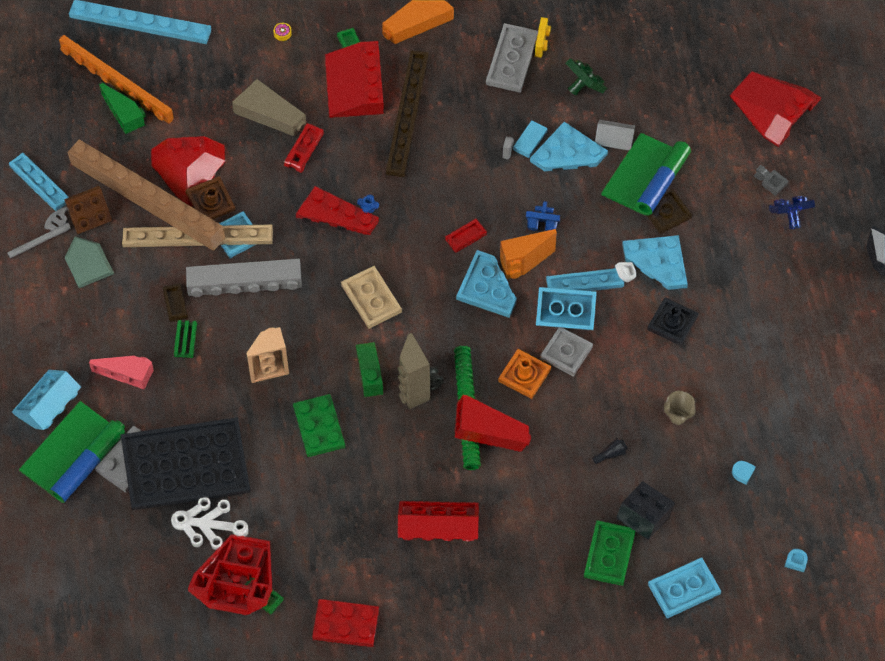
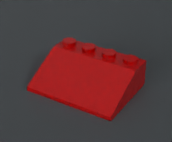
M378 41L359 42L325 54L329 118L384 114Z

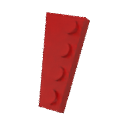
M316 186L296 213V218L303 219L304 217L317 223L319 221L329 223L333 227L341 226L347 230L370 235L379 222V217L369 212H363L361 208Z

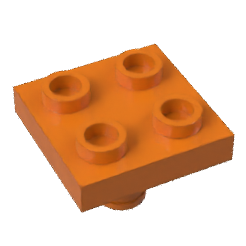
M517 349L498 378V382L532 399L551 371V366Z

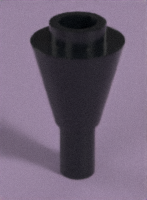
M616 438L602 453L594 456L592 460L596 465L605 459L627 455L626 450L628 447L623 439L619 440Z

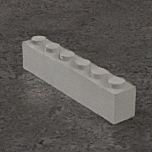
M300 259L186 267L188 296L200 297L209 294L255 293L263 290L277 291L278 289L294 290L302 288Z

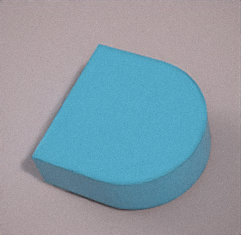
M738 461L733 466L732 475L737 481L747 485L756 466L745 461Z
M801 549L791 550L788 553L785 567L804 572L808 560L807 554Z

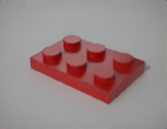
M319 599L312 638L319 641L373 647L379 606Z

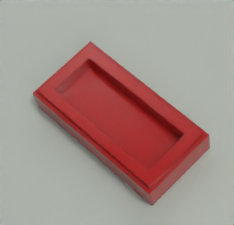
M474 219L445 236V240L454 252L457 253L486 236L487 231L477 219Z

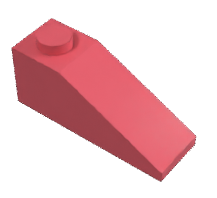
M123 356L91 359L89 362L92 372L144 390L154 371L152 361L146 357Z

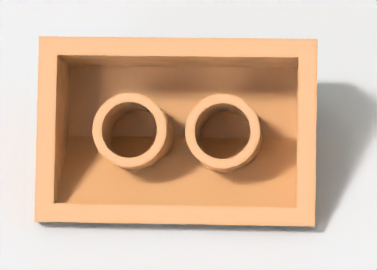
M280 327L268 328L260 332L248 350L247 359L251 383L289 374L286 346Z

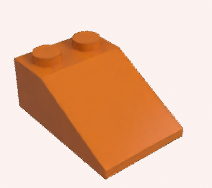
M556 229L500 241V262L506 279H516L525 275L554 253L556 248Z

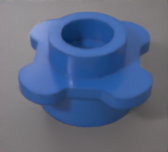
M367 195V197L357 200V204L361 205L360 208L363 212L372 213L375 209L379 208V203L374 200L373 195Z

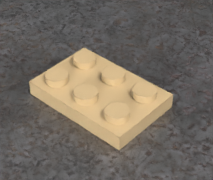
M375 266L341 282L342 288L368 329L402 313V308Z

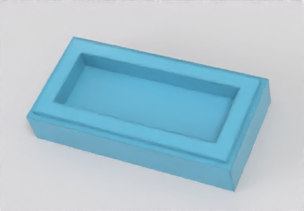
M531 121L513 146V151L530 158L547 133V128Z

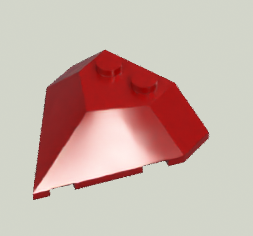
M205 136L167 138L151 149L152 168L158 172L175 196L191 207L192 205L185 193L186 189L214 179L215 173L225 164V145Z

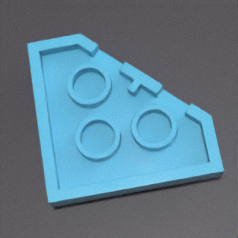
M563 122L531 156L530 162L543 171H552V169L563 168V170L578 169V166L597 167L607 156L608 150Z
M679 235L623 241L622 246L626 262H632L641 269L642 273L651 279H656L668 290L687 288Z
M477 250L457 293L456 300L510 318L516 304V297L512 293L503 271L500 270L495 256Z

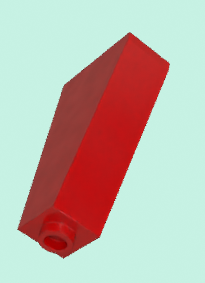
M463 395L457 402L455 438L522 452L529 445L531 434H529L528 425L467 395Z

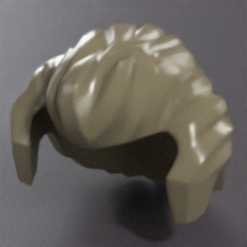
M678 390L672 392L667 397V401L664 404V412L669 416L673 424L681 425L685 420L695 415L694 398L687 392Z

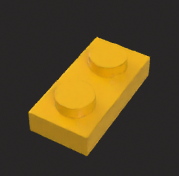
M541 17L535 45V57L542 58L543 51H547L548 40L545 39L546 36L550 35L551 26H548V18Z

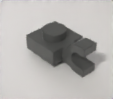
M762 165L756 169L754 174L755 178L763 181L761 185L775 196L788 184V180L778 172L773 170L770 173Z

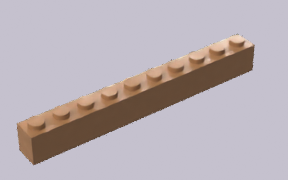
M78 140L67 152L73 166L214 251L225 239L222 225L83 141Z

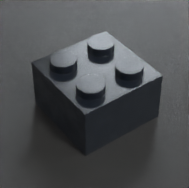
M642 481L621 503L616 518L649 540L669 519L675 502Z

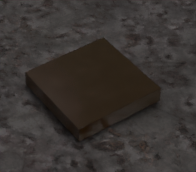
M670 188L666 190L652 214L647 215V217L658 232L663 234L691 219L692 214L674 189Z

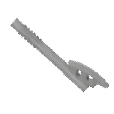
M67 207L55 211L48 217L44 228L51 230L50 232L7 252L9 258L26 252V250L28 251L70 230L71 227L69 223H66L68 219L65 216L68 210Z

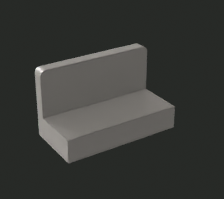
M599 120L595 142L600 146L630 150L635 125Z

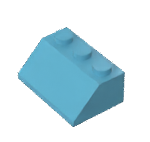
M539 287L536 326L593 330L597 292Z
M48 370L15 407L12 413L35 429H47L53 423L52 420L56 415L64 411L65 405L77 396V391L81 386L66 371Z

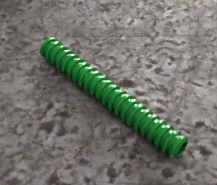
M458 346L454 349L458 401L463 395L475 399L474 381L472 380L471 348L468 346ZM461 439L463 446L462 456L464 457L463 467L467 470L480 468L479 443Z

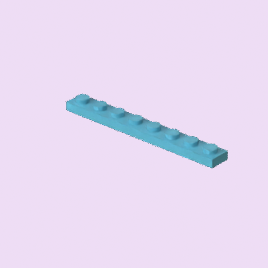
M80 0L73 1L69 12L70 18L203 44H207L211 33V26Z

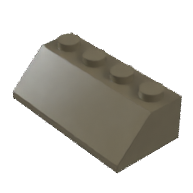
M410 333L407 336L399 358L400 366H398L400 375L398 378L401 391L399 397L403 404H407L409 409H412L430 400V364L413 334Z

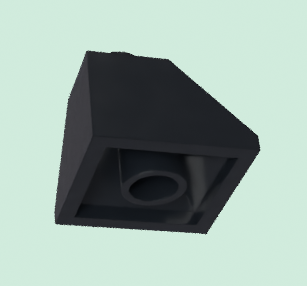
M872 226L866 249L874 270L885 276V231Z

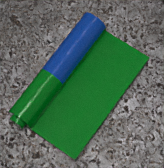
M640 133L601 195L643 215H651L691 153L689 145L686 142L677 141L671 147Z
M80 401L22 465L19 471L57 500L65 503L121 439L120 434L126 433L124 430L125 426L118 420L108 422Z

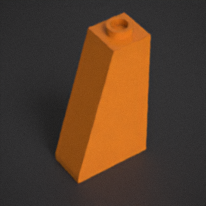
M412 0L382 23V34L387 40L397 44L454 19V8L445 0Z

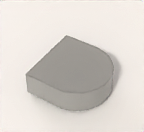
M506 137L503 146L504 159H509L514 144L512 137Z

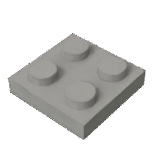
M558 328L540 355V359L574 377L593 348V344L564 328Z

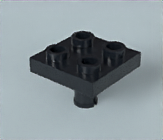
M665 297L650 321L647 330L682 346L699 313Z

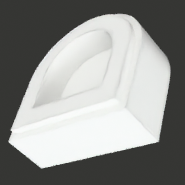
M619 262L615 265L617 273L623 281L630 282L636 277V270L632 262Z

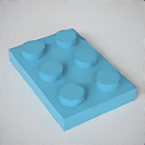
M699 558L648 582L649 588L667 619L721 594V590L703 558Z

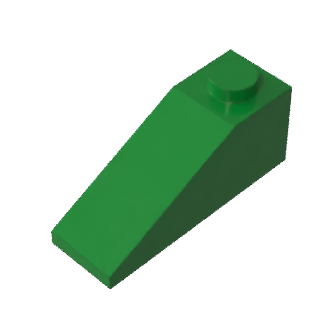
M103 83L99 84L101 95L125 134L145 126L144 118L146 115L142 107L138 108L133 100Z
M375 342L356 345L364 397L383 395V382Z

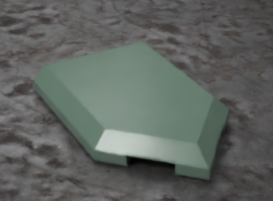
M74 237L65 260L79 288L114 274L99 243Z

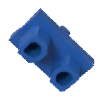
M543 201V206H535V211L538 212H526L528 230L538 231L539 222L546 223L545 231L556 229L557 224H560V215L546 214L553 213L554 208L547 207V202Z

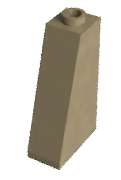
M258 79L232 102L235 114L292 136L302 132L306 126V115Z

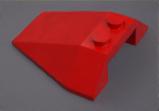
M752 71L730 95L731 99L760 134L777 147L789 136L791 127L806 110L811 111L821 100L820 96L805 87Z
M231 534L194 573L188 591L210 609L250 615L266 606L272 593L270 541ZM250 578H255L248 585H244Z

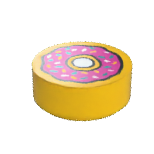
M279 23L274 27V37L277 40L286 41L291 37L292 31L289 24Z

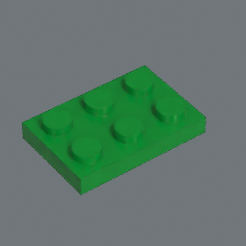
M331 394L293 403L307 458L345 448V442Z
M597 520L584 578L623 586L635 531L630 527Z

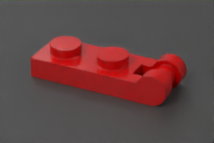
M307 123L288 154L284 166L288 168L293 167L297 172L302 173L307 161L322 138L324 130ZM295 157H297V158H299L300 160L297 162V161H295L294 159H295Z

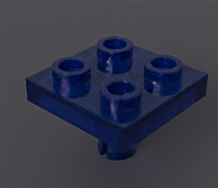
M808 196L792 197V201L779 199L775 200L774 204L769 205V211L776 214L787 213L789 229L801 228L798 211L814 208L815 202L812 199H808Z

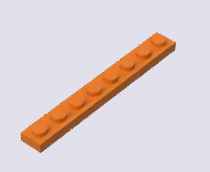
M65 35L59 39L60 49L65 55H70L78 64L86 66L92 74L96 73L105 83L112 84L117 91L128 95L131 100L141 104L146 111L154 113L159 120H164L168 124L174 120L170 107Z

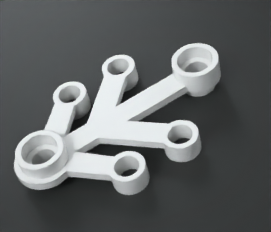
M207 497L201 498L198 501V505L187 512L177 511L171 518L173 527L178 530H184L194 547H200L203 544V538L201 534L195 533L191 526L199 527L210 541L211 547L215 550L223 544V541L211 529L233 531V534L237 536H246L249 532L248 525L243 520H238L235 523L214 520L221 514L229 512L230 503L227 500L219 501L218 507L203 517L193 518L201 511H207L211 507L210 500ZM203 502L208 503L206 506L201 505ZM225 504L227 508L222 509L221 506ZM181 517L185 518L182 522L178 521ZM239 525L244 526V527H243L242 529H240V530L237 529V526H239ZM199 538L200 541L196 543L194 539ZM220 541V544L214 545L213 542Z

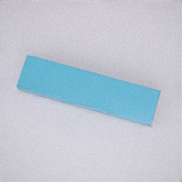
M21 153L9 162V166L55 211L66 205L64 199L69 197L24 153Z
M616 268L546 276L547 288L596 291L624 287V281L619 277Z

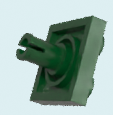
M571 58L565 63L578 76L572 85L568 87L572 94L577 96L585 85L602 94L608 89L603 84L605 81L599 75L595 76L592 73L593 69L587 63Z

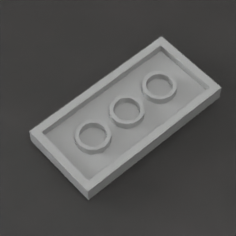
M504 23L486 79V85L521 93L536 45L537 30Z

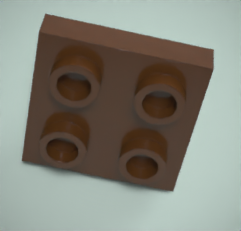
M220 176L186 189L185 193L192 207L212 220L235 211V206Z
M100 186L64 199L77 234L112 221Z

